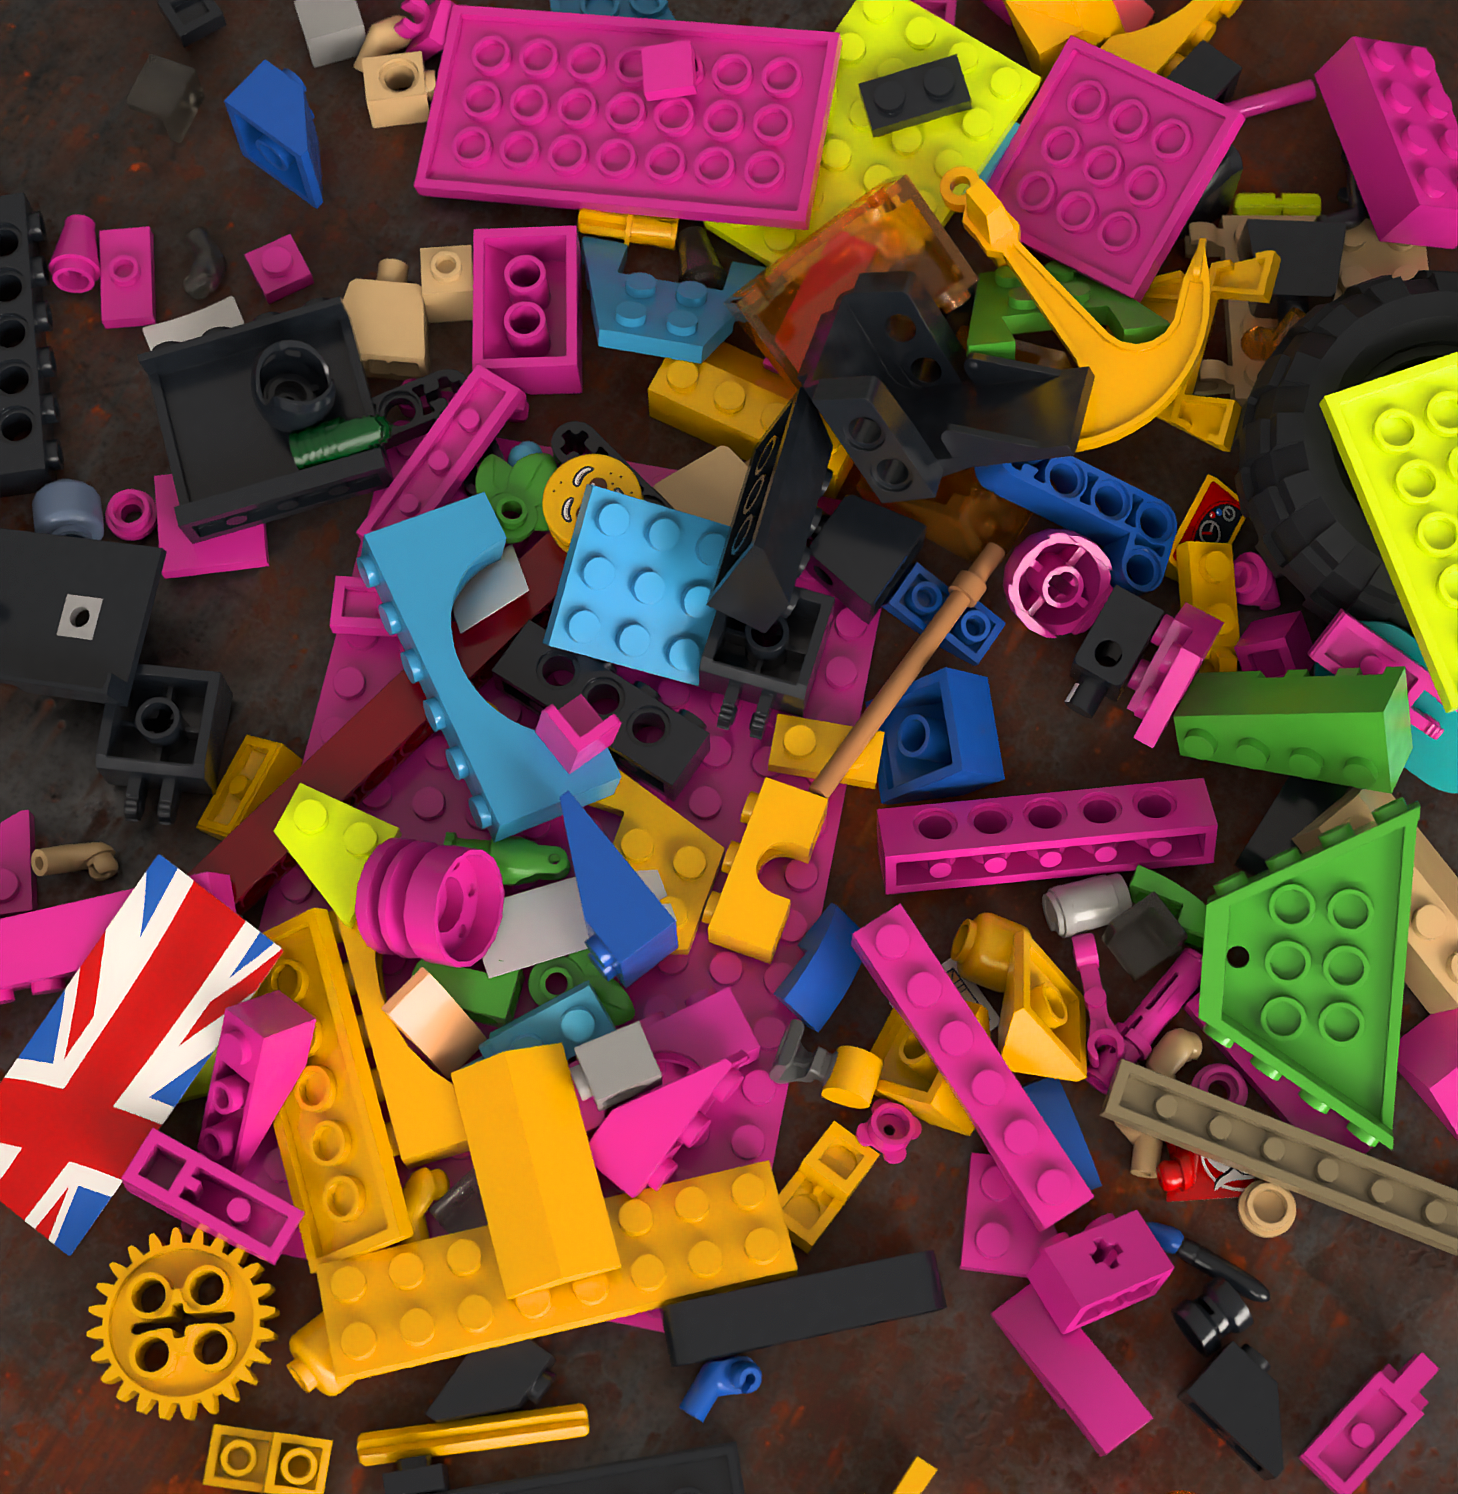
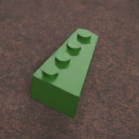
M1405 666L1386 667L1383 674L1363 675L1360 668H1339L1335 676H1310L1308 669L1287 670L1284 677L1266 678L1261 671L1197 673L1173 716L1181 756L1392 794L1413 749Z

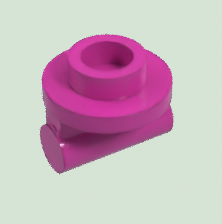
M1246 552L1238 556L1233 562L1237 603L1247 606H1259L1261 610H1271L1279 607L1281 603L1275 577L1261 555Z

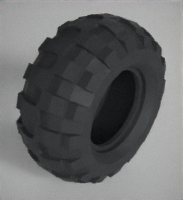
M1420 270L1413 278L1405 281L1402 280L1401 276L1393 279L1392 275H1383L1347 287L1340 297L1329 304L1316 305L1289 329L1283 340L1267 359L1257 375V380L1246 403L1242 407L1235 443L1239 450V470L1234 477L1241 513L1245 518L1249 517L1250 522L1253 521L1259 538L1255 548L1274 577L1281 579L1286 576L1304 595L1306 600L1302 606L1328 624L1342 608L1359 621H1389L1402 627L1414 636L1319 403L1324 396L1458 352V272Z

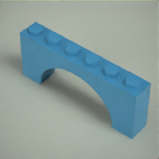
M485 492L365 534L361 556L357 557V566L366 587L372 588L375 586L383 603L378 606L387 633L390 636L397 634L404 648V652H401V661L408 679L411 683L419 681L427 699L423 701V708L431 728L435 732L442 730L450 747L445 750L451 772L457 780L465 779L472 794V797L468 799L472 817L479 829L487 827L495 843L562 816L559 797L568 790L582 807L614 795L622 776L608 747L574 772L568 774L535 733V730L510 720L493 708L476 691L461 667L454 647L451 630V611L453 605L471 578L490 564L501 560L507 539Z

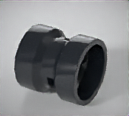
M1216 1276L1205 1284L1203 1294L1195 1300L1184 1299L1171 1309L1172 1316L1185 1338L1199 1354L1206 1358L1221 1348L1224 1337L1230 1333L1240 1334L1253 1325L1254 1322L1242 1298L1221 1276Z

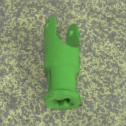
M446 832L444 845L482 849L492 856L502 874L503 885H521L535 882L539 879L561 880L570 871L568 855L561 847L538 845L534 841L519 836H510L494 843L492 838L491 840L458 838L456 832Z

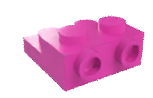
M1185 602L1175 618L1165 614L1150 641L1159 647L1151 662L1144 658L1141 659L1127 687L1135 690L1127 709L1134 712V716L1143 720L1133 737L1134 739L1151 748L1155 746L1174 716L1224 622Z

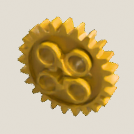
M177 1227L172 1230L169 1245H165L156 1234H150V1252L146 1254L130 1245L128 1252L132 1264L128 1268L115 1262L109 1265L118 1280L115 1285L107 1283L97 1284L96 1288L107 1296L108 1299L106 1305L89 1307L88 1312L102 1318L103 1321L102 1326L87 1331V1337L104 1342V1347L90 1356L91 1360L96 1363H111V1366L101 1377L102 1382L110 1385L121 1380L124 1381L116 1396L119 1400L127 1402L140 1393L136 1411L148 1414L157 1401H159L158 1410L160 1418L171 1420L177 1405H180L184 1419L191 1421L195 1420L198 1403L202 1402L206 1410L215 1415L219 1413L218 1396L222 1393L236 1403L241 1400L235 1385L240 1379L253 1385L259 1382L250 1367L253 1362L270 1364L272 1359L259 1350L261 1342L276 1341L279 1335L264 1328V1321L279 1316L280 1310L263 1305L262 1301L270 1297L275 1292V1288L271 1284H255L265 1271V1268L258 1262L243 1268L249 1255L248 1252L236 1248L227 1255L229 1243L219 1238H216L211 1246H208V1233L198 1228L194 1232L191 1242L187 1243L184 1232ZM220 1276L224 1284L223 1294L220 1299L214 1304L202 1305L198 1297L202 1282L209 1277ZM161 1283L166 1292L164 1303L158 1310L145 1313L141 1305L144 1291L150 1285ZM183 1311L198 1319L215 1317L228 1312L235 1314L234 1321L230 1323L189 1325L185 1328V1336L170 1328L152 1330L139 1335L133 1333V1328L137 1324L179 1322L182 1320ZM223 1334L228 1343L224 1358L218 1363L206 1364L202 1356V1347L205 1341L212 1335ZM164 1341L169 1349L168 1361L160 1370L149 1372L144 1363L145 1353L152 1344Z

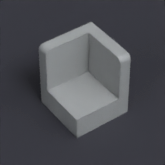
M356 0L294 1L314 67L358 56L366 38V32Z

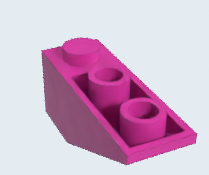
M280 990L225 1009L197 1149L210 1160L239 1176L242 1175L306 1067L316 1023L314 1016Z
M740 1050L613 1109L589 1141L595 1167L631 1198L638 1196L644 1189L650 1187L657 1192L677 1169L678 1164L672 1158L684 1143L686 1146L691 1147L709 1126L711 1120L705 1114L714 1101L718 1099L722 1103L725 1102L742 1082L744 1075L738 1069L749 1055L745 1051Z

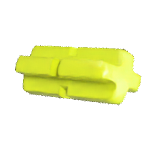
M1239 193L1235 196L1233 202V215L1319 216L1321 214L1320 195L1316 193H1281V198H1275V193Z

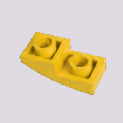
M214 1424L202 1485L265 1494H324L333 1440Z

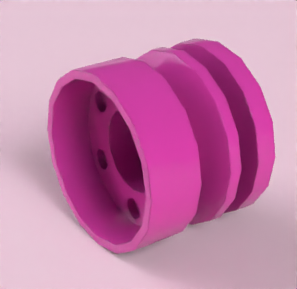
M389 838L375 848L365 862L358 881L355 902L358 930L366 945L380 954L399 955L402 958L408 959L422 958L426 962L452 967L472 966L485 956L496 938L502 920L504 904L502 874L495 859L482 849L456 845H437L435 842L418 841L411 838Z

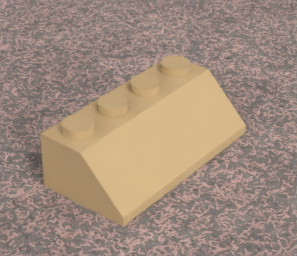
M1353 787L1293 837L1292 840L1302 853L1321 845L1318 836L1347 822H1350L1353 830L1374 821L1371 814L1373 810L1396 799L1389 793ZM1417 827L1404 982L1429 1014H1435L1458 1008V877Z

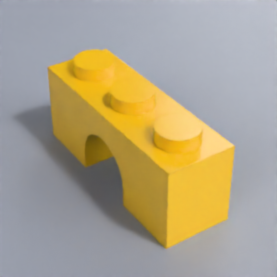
M765 777L760 793L750 791L740 818V822L747 824L741 843L733 840L730 842L722 863L721 872L728 874L722 893L711 892L702 916V922L709 924L708 942L768 964L772 963L790 915L791 900L765 889L757 875L765 863L778 857H788L809 864L827 815L828 798Z

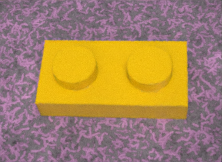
M778 714L768 771L815 779L853 726ZM877 731L843 777L840 782L841 784L875 789L885 732Z

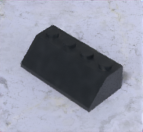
M802 386L799 387L753 449L706 604L763 633L768 631L779 616L787 618L796 606L801 591L800 588L795 586L796 578L804 571L812 549L806 546V542L815 531L823 509L817 506L818 499L827 490L833 476V470L827 468L833 444L818 409Z

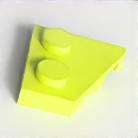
M302 783L297 787L274 829L277 838L328 902L341 922L351 929L357 920L355 912L357 884L365 862L378 845L389 838H400L402 835L398 827Z

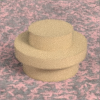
M1258 1180L1247 1186L1241 1193L1238 1200V1215L1244 1227L1252 1234L1263 1238L1277 1237L1286 1232L1293 1224L1296 1217V1203L1288 1189L1265 1180Z

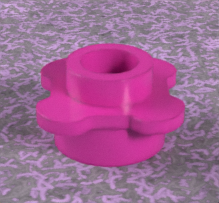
M878 1099L871 1107L872 1115L867 1123H861L857 1127L856 1138L862 1146H872L881 1152L886 1162L898 1164L905 1159L907 1155L905 1148L910 1140L917 1139L920 1136L922 1126L920 1121L903 1105L893 1103L888 1099ZM884 1128H892L894 1134L887 1135L884 1132Z

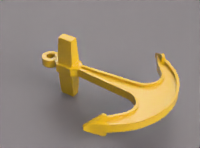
M959 166L948 170L944 174L940 182V193L945 205L952 211L964 212L962 219L964 229L977 241L987 257H990L998 268L1002 266L1010 267L1077 366H1089L1095 376L1076 452L1095 449L1116 442L1134 433L1160 414L1175 399L1191 377L1206 342L1210 319V278L1206 257L1207 239L1199 238L1198 247L1183 278L1174 320L1166 332L1149 342L1140 344L1122 342L1110 335L1020 243L1021 229L1019 223L1006 211L1001 201L973 169ZM964 183L970 186L964 195H955L953 193V189L959 184Z

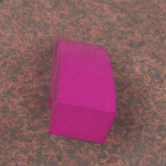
M1031 1283L990 1314L1059 1408L1066 1410L1100 1457L1108 1454L1153 1419L1131 1388L1081 1328L1062 1335Z

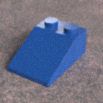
M568 790L559 798L589 938L584 941L590 951L588 957L608 982L616 976L626 989L679 947L676 920Z

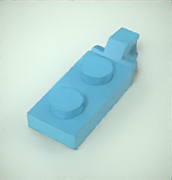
M588 980L492 1031L489 1039L478 1047L483 1056L462 1066L461 1069L503 1051L561 1042L563 1043L568 1060L576 1055L575 1047L616 1030V1027Z

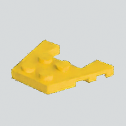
M1271 250L1255 253L1256 258L1233 263L1231 259L1211 263V267L1208 269L1210 278L1209 328L1200 359L1180 393L1156 416L1221 451L1230 452L1242 407L1236 400L1193 395L1218 300L1229 299L1270 303L1281 263L1279 255ZM1179 270L1155 276L1140 303L1171 324L1174 320L1185 274ZM1107 325L1106 331H1107L1110 335H1112L1113 337H1115V335L1113 334V332L1111 331V329H1110L1109 326Z
M619 770L622 777L614 795L591 803L589 806L623 817L613 845L634 871L658 870L667 893V897L659 901L662 904H671L677 919L676 927L679 947L671 954L688 955L724 859L725 848Z

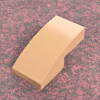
M423 967L381 1007L396 1027L416 1045L430 1064L447 1080L451 1078V1073L459 1070L476 1053L479 1045L487 1040L464 1010Z

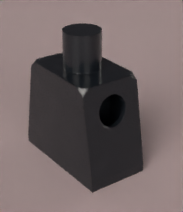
M1247 219L1237 243L1239 262L1256 258L1255 253L1266 250L1275 251L1281 258L1270 303L1248 301L1250 313L1255 318L1277 319L1279 340L1282 341L1289 329L1316 305L1329 304L1334 300L1346 233V223Z
M846 495L831 516L824 511L822 512L815 531L808 538V540L812 541L809 546L812 552L805 569L862 621L870 624L923 548L927 526L855 495Z

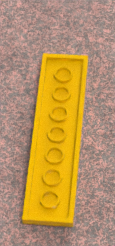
M767 1160L664 1184L657 1192L652 1188H646L634 1198H631L627 1193L604 1198L621 1268L508 1300L488 1225L378 1250L342 1261L339 1259L316 1265L334 1375L337 1383L350 1382L654 1310L682 1301L797 1276L798 1268L770 1161Z

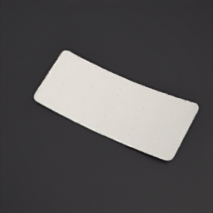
M229 296L222 301L191 314L143 327L142 331L152 351L156 345L163 342H183L200 337L211 328L221 326L231 328L245 323L234 297Z

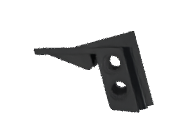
M908 270L860 273L855 287L837 297L833 310L821 314L797 376L812 402L881 503L935 498L942 477L970 467L1075 456L1095 378L1089 366L1057 369L975 352L967 355L964 347L918 275ZM896 314L905 315L912 321H904L898 318Z

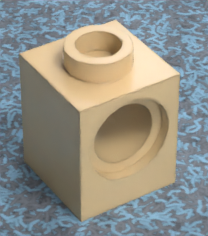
M421 51L362 58L366 102L373 128L428 122L430 101L433 99L436 85L435 70L425 71ZM403 87H407V88H408L407 90H404V91H395V90H397V89H399V88H403Z
M472 245L420 248L422 296L429 323L473 320Z

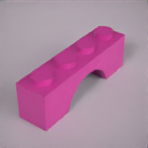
M730 986L719 992H716L714 987L703 989L684 1001L686 1008L667 1017L663 1011L657 1012L639 1021L656 1062L677 1063L696 1071L740 1050L745 1051L749 1055L740 1067L760 1058V1045ZM578 1060L569 1064V1068L579 1065ZM572 1078L589 1142L607 1118L608 1108L599 1112L593 1097L582 1101Z

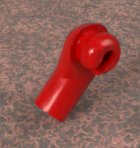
M1166 1142L1170 1160H1164L1156 1167L1158 1183L1161 1189L1167 1192L1174 1191L1177 1188L1182 1192L1189 1190L1196 1183L1199 1154Z

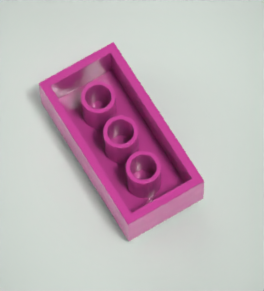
M1352 36L1315 73V78L1377 237L1381 242L1454 249L1458 246V123L1452 111L1451 100L1445 93L1435 70V61L1427 48Z

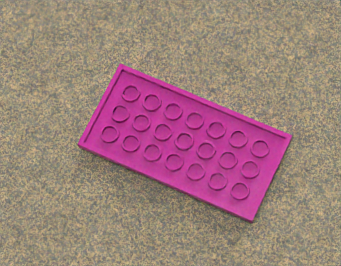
M453 4L414 188L420 196L576 210L585 208L610 213L809 230L842 48L840 32ZM691 39L695 55L697 94L647 101L643 90L641 47Z

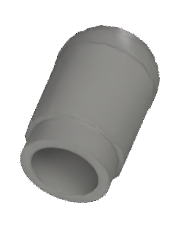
M1119 873L1107 876L1102 874L1057 885L1048 889L1047 893L1043 894L1042 897L1043 911L1047 924L1051 931H1056L1062 938L1073 937L1074 935L1117 922L1121 917L1128 916L1132 912L1130 893L1126 882Z

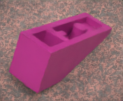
M154 1128L149 1132L121 1178L128 1192L173 1217L273 1265L276 1264L305 1214L304 1211Z

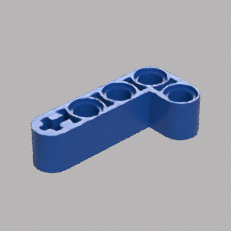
M1073 456L978 466L974 468L978 481L988 491L1103 546V552L1110 560L1112 570H1109L1111 574L1110 586L1113 589L1118 585L1132 594L1141 597L1153 591L1161 584L1177 532L1175 513L1164 501ZM1050 479L1056 485L1057 491L1051 485ZM1096 502L1100 506L1102 513L1097 508ZM1141 525L1144 527L1146 534L1142 530ZM1127 570L1131 574L1133 581H1131V579L1129 578Z

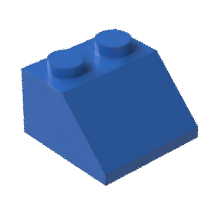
M264 59L224 100L242 155L314 208L318 209L323 203L320 150L313 122L314 114L309 108L305 95L306 86L293 71L287 68L281 71Z
M945 667L913 681L878 729V731L885 732L877 774L882 804L890 805L962 796L1005 779L988 677ZM872 700L866 702V708L870 705Z

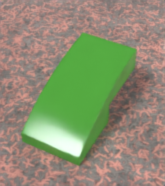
M1137 865L1128 884L1131 902L1175 918L1168 938L1203 951L1206 905L1172 880Z

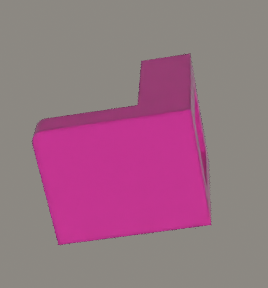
M1301 611L1250 622L1234 647L1242 671H1261L1266 678L1284 677L1287 670L1308 669V672H1310L1315 663L1307 654L1313 644Z
M580 694L560 709L551 704L542 710L535 733L568 774H571L613 744L622 722L615 714H612L603 721L584 696Z

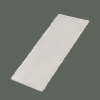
M658 870L635 871L658 900L667 897ZM576 876L504 898L502 920L496 938L482 958L488 978L588 949L584 941L589 938ZM662 904L677 921L671 904Z

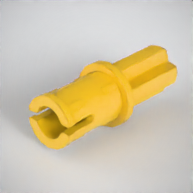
M581 208L578 214L577 228L583 234L624 240V244L628 245V247L630 243L675 250L679 219L601 212Z

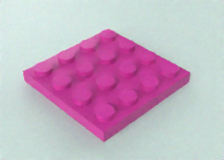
M1070 35L989 179L987 186L1001 201L1006 211L1019 223L1021 229L1020 243L1140 303L1246 119L1235 109Z

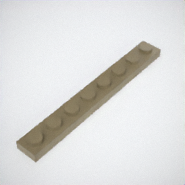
M1124 1059L1117 1062L1099 1116L1458 1256V1190Z

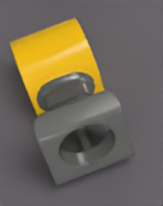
M792 1019L783 1034L769 1073L770 1079L778 1084L795 1081L811 1083L816 1079L821 1081L823 1087L821 1096L823 1098L850 1108H868L871 1104L884 1062L875 1054L853 1046H839L833 1054L819 1046L814 1052H809L800 1042L804 1032V1024L800 1020Z

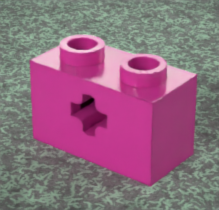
M1135 1210L1118 1218H1115L1113 1213L1105 1214L1091 1222L1084 1232L1072 1237L1063 1232L1049 1238L1038 1248L1039 1256L1026 1276L1062 1335L1155 1295L1175 1267L1138 1210Z

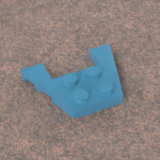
M585 236L582 239V264H585V280L591 295V311L598 346L701 364L733 332L734 322L740 316L748 317L756 309L757 299L762 294L769 296L775 288L777 270L738 262L731 263L723 290L706 288L703 284L695 281L676 283L658 280L650 274L641 272L630 275L623 274L627 262L628 245Z

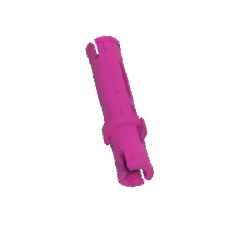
M1184 948L1174 964L1150 990L1124 1023H1116L1115 1027L1125 1042V1060L1136 1063L1138 1060L1144 1061L1152 1052L1150 1045L1201 984L1203 956L1191 948ZM1105 1045L1098 1054L1099 1067H1093L1091 1063L1087 1066V1078H1085L1089 1084L1105 1095L1118 1062L1117 1050L1111 1045Z

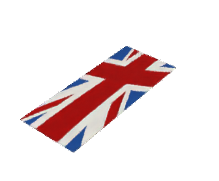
M162 855L156 856L0 1083V1202L68 1256L72 1255L123 1182L121 1179L151 1129L159 1130L218 1046L225 1009L250 1000L283 953L281 947Z

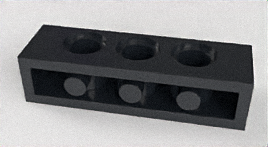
M528 620L491 670L496 689L538 716L549 705L553 704L557 709H560L580 694L584 696L591 706L597 700L603 698L616 701L619 705L613 712L605 715L598 714L603 721L612 714H615L622 722L613 744L608 747L615 764L674 802L710 751V733L705 731L707 728L705 723L685 709H680L677 713L661 703V696L647 684L635 681L632 685L616 674L617 669L610 662L543 644L547 625L542 628ZM559 670H565L574 675L572 680L563 686H554L546 681L550 674ZM648 726L659 728L664 733L654 743H643L635 737L640 729Z

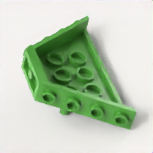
M1404 798L1393 800L1376 808L1371 812L1374 821L1353 830L1350 822H1347L1318 836L1321 845L1300 854L1297 847H1292L1270 857L1265 861L1268 869L1257 875L1247 878L1245 872L1240 871L1213 884L1216 893L1208 897L1206 904L1198 1018L1205 1022V1025L1202 1027L1203 1031L1212 1039L1227 1048H1231L1234 1043L1238 1044L1253 1055L1250 1060L1251 1064L1263 1074L1276 1081H1279L1283 1075L1301 1088L1298 1095L1307 1104L1324 1114L1333 1109L1349 1120L1346 1128L1358 1139L1372 1147L1381 1142L1391 1150H1393L1394 1140L1392 1128L1416 831L1421 807L1418 801L1407 805ZM1234 946L1244 947L1249 953V961L1243 966L1232 965L1227 959V953L1230 948Z

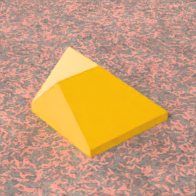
M1003 0L1034 74L1041 77L1040 88L1070 35L1101 48L1110 36L1126 33L1113 0Z
M1024 929L1014 933L998 1027V1052L1012 1072L1075 1082L1087 1078L1084 996Z

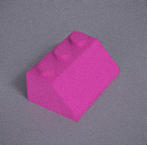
M576 225L474 229L472 370L479 364L530 395L583 393L582 254Z

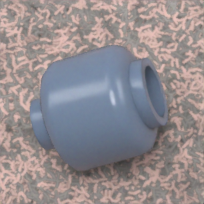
M60 479L46 484L37 491L32 501L35 532L93 540L102 539L104 523L101 498L92 486L78 480Z

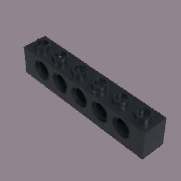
M24 192L0 196V498L37 493L46 484L57 481V470L64 469L62 446L59 439H54L53 424L60 423V407L55 392H50L49 377L57 376V365L54 351L51 346H47L46 332L53 331V317L49 302L47 300L43 301L42 288L50 285V276L47 261L44 255L40 256L39 242L46 241V228L41 211H33ZM15 250L12 254L2 257L7 251ZM20 294L16 299L4 302L8 297ZM23 339L19 345L7 348L11 342ZM27 384L23 391L10 394L15 387ZM31 430L26 438L20 441H13L20 432Z

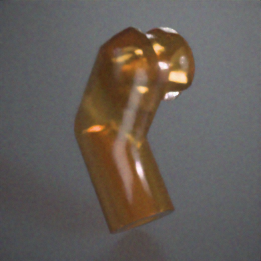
M1292 307L1276 328L1256 326L1248 329L1241 338L1243 353L1254 361H1267L1289 329L1304 317L1306 313L1296 307Z

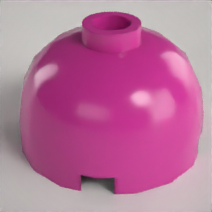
M1048 528L1029 535L1014 548L1005 565L1003 588L1010 609L1029 630L1046 638H1057L1055 635H1065L1068 633L1077 635L1085 632L1094 624L1112 593L1113 587L1110 586L1111 574L1109 570H1112L1108 557L1092 540L1072 530Z

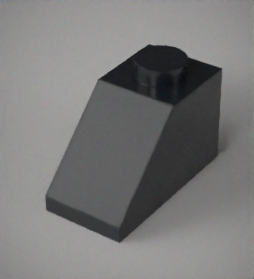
M530 1339L468 1353L425 1414L436 1422L441 1423L522 1410L529 1399L538 1404L557 1377V1374L550 1370L556 1360L550 1353Z
M1231 1341L1221 1347L1177 1398L1264 1481L1275 1479L1284 1470L1278 1383L1267 1373L1271 1366L1257 1350L1246 1343L1239 1347L1234 1341Z

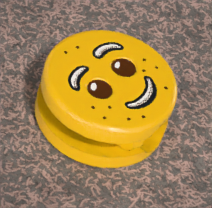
M585 454L566 461L549 478L543 493V514L553 539L566 553H568L587 484L644 500L636 476L621 461L602 454Z

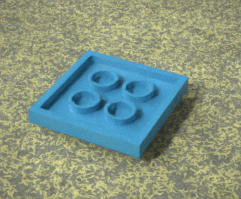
M587 484L543 644L699 686L700 662L717 611L706 604L730 526Z

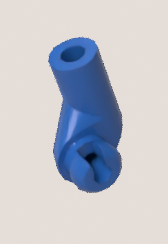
M743 1355L709 1360L700 1369L678 1407L697 1420L704 1422L718 1396L741 1393L750 1394L756 1391L762 1381L761 1369L751 1358Z

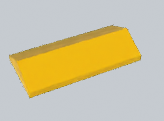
M563 1043L503 1051L452 1072L451 1077L507 1300L621 1268Z

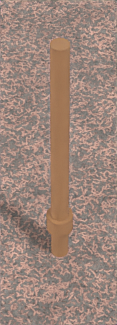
M988 542L970 568L959 572L948 587L950 595L812 782L809 787L811 793L825 798L830 797L966 608H973L987 590L985 582L1005 556V552L1000 546Z

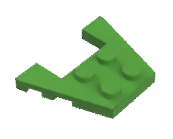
M1051 261L1044 266L1100 325H1108L1115 337L1122 342L1140 344L1153 341L1165 333L1170 326L1166 319L1138 301L1077 273L1070 267L1057 261ZM1002 266L997 268L995 272L979 273L967 339V355L975 352L1015 360L1016 341L1012 334L1049 331L1053 329L1010 267Z

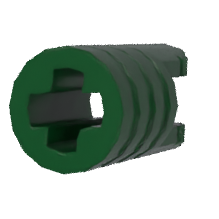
M376 414V416L368 415V417L364 415L363 418L357 417L349 421L339 416L331 421H324L316 426L305 428L302 431L291 432L289 434L290 449L297 468L303 470L377 448L378 444L382 446L384 442L388 443V439L392 438L391 433L394 425H391L385 416L380 417L379 414Z

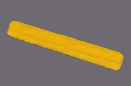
M577 1403L365 1432L358 1435L357 1454L360 1464L372 1466L394 1463L400 1459L422 1455L438 1457L584 1437L589 1433L588 1411L584 1404Z

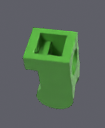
M423 959L416 964L412 976L421 967L426 969L472 1021L498 1028L513 1021L525 980L522 969L488 978L486 972L465 967L426 962Z

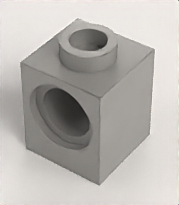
M639 1021L574 1048L579 1065L569 1068L582 1101L593 1097L599 1112L663 1085L660 1069Z

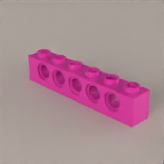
M1204 778L877 809V848L886 895L1135 871L1137 865L1147 869L1214 863L1218 823Z

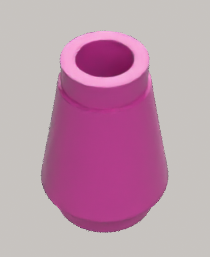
M71 215L65 219L63 229L49 263V272L53 276L54 284L64 291L71 293L87 292L93 288L94 283L100 277L95 223L91 218L84 215Z

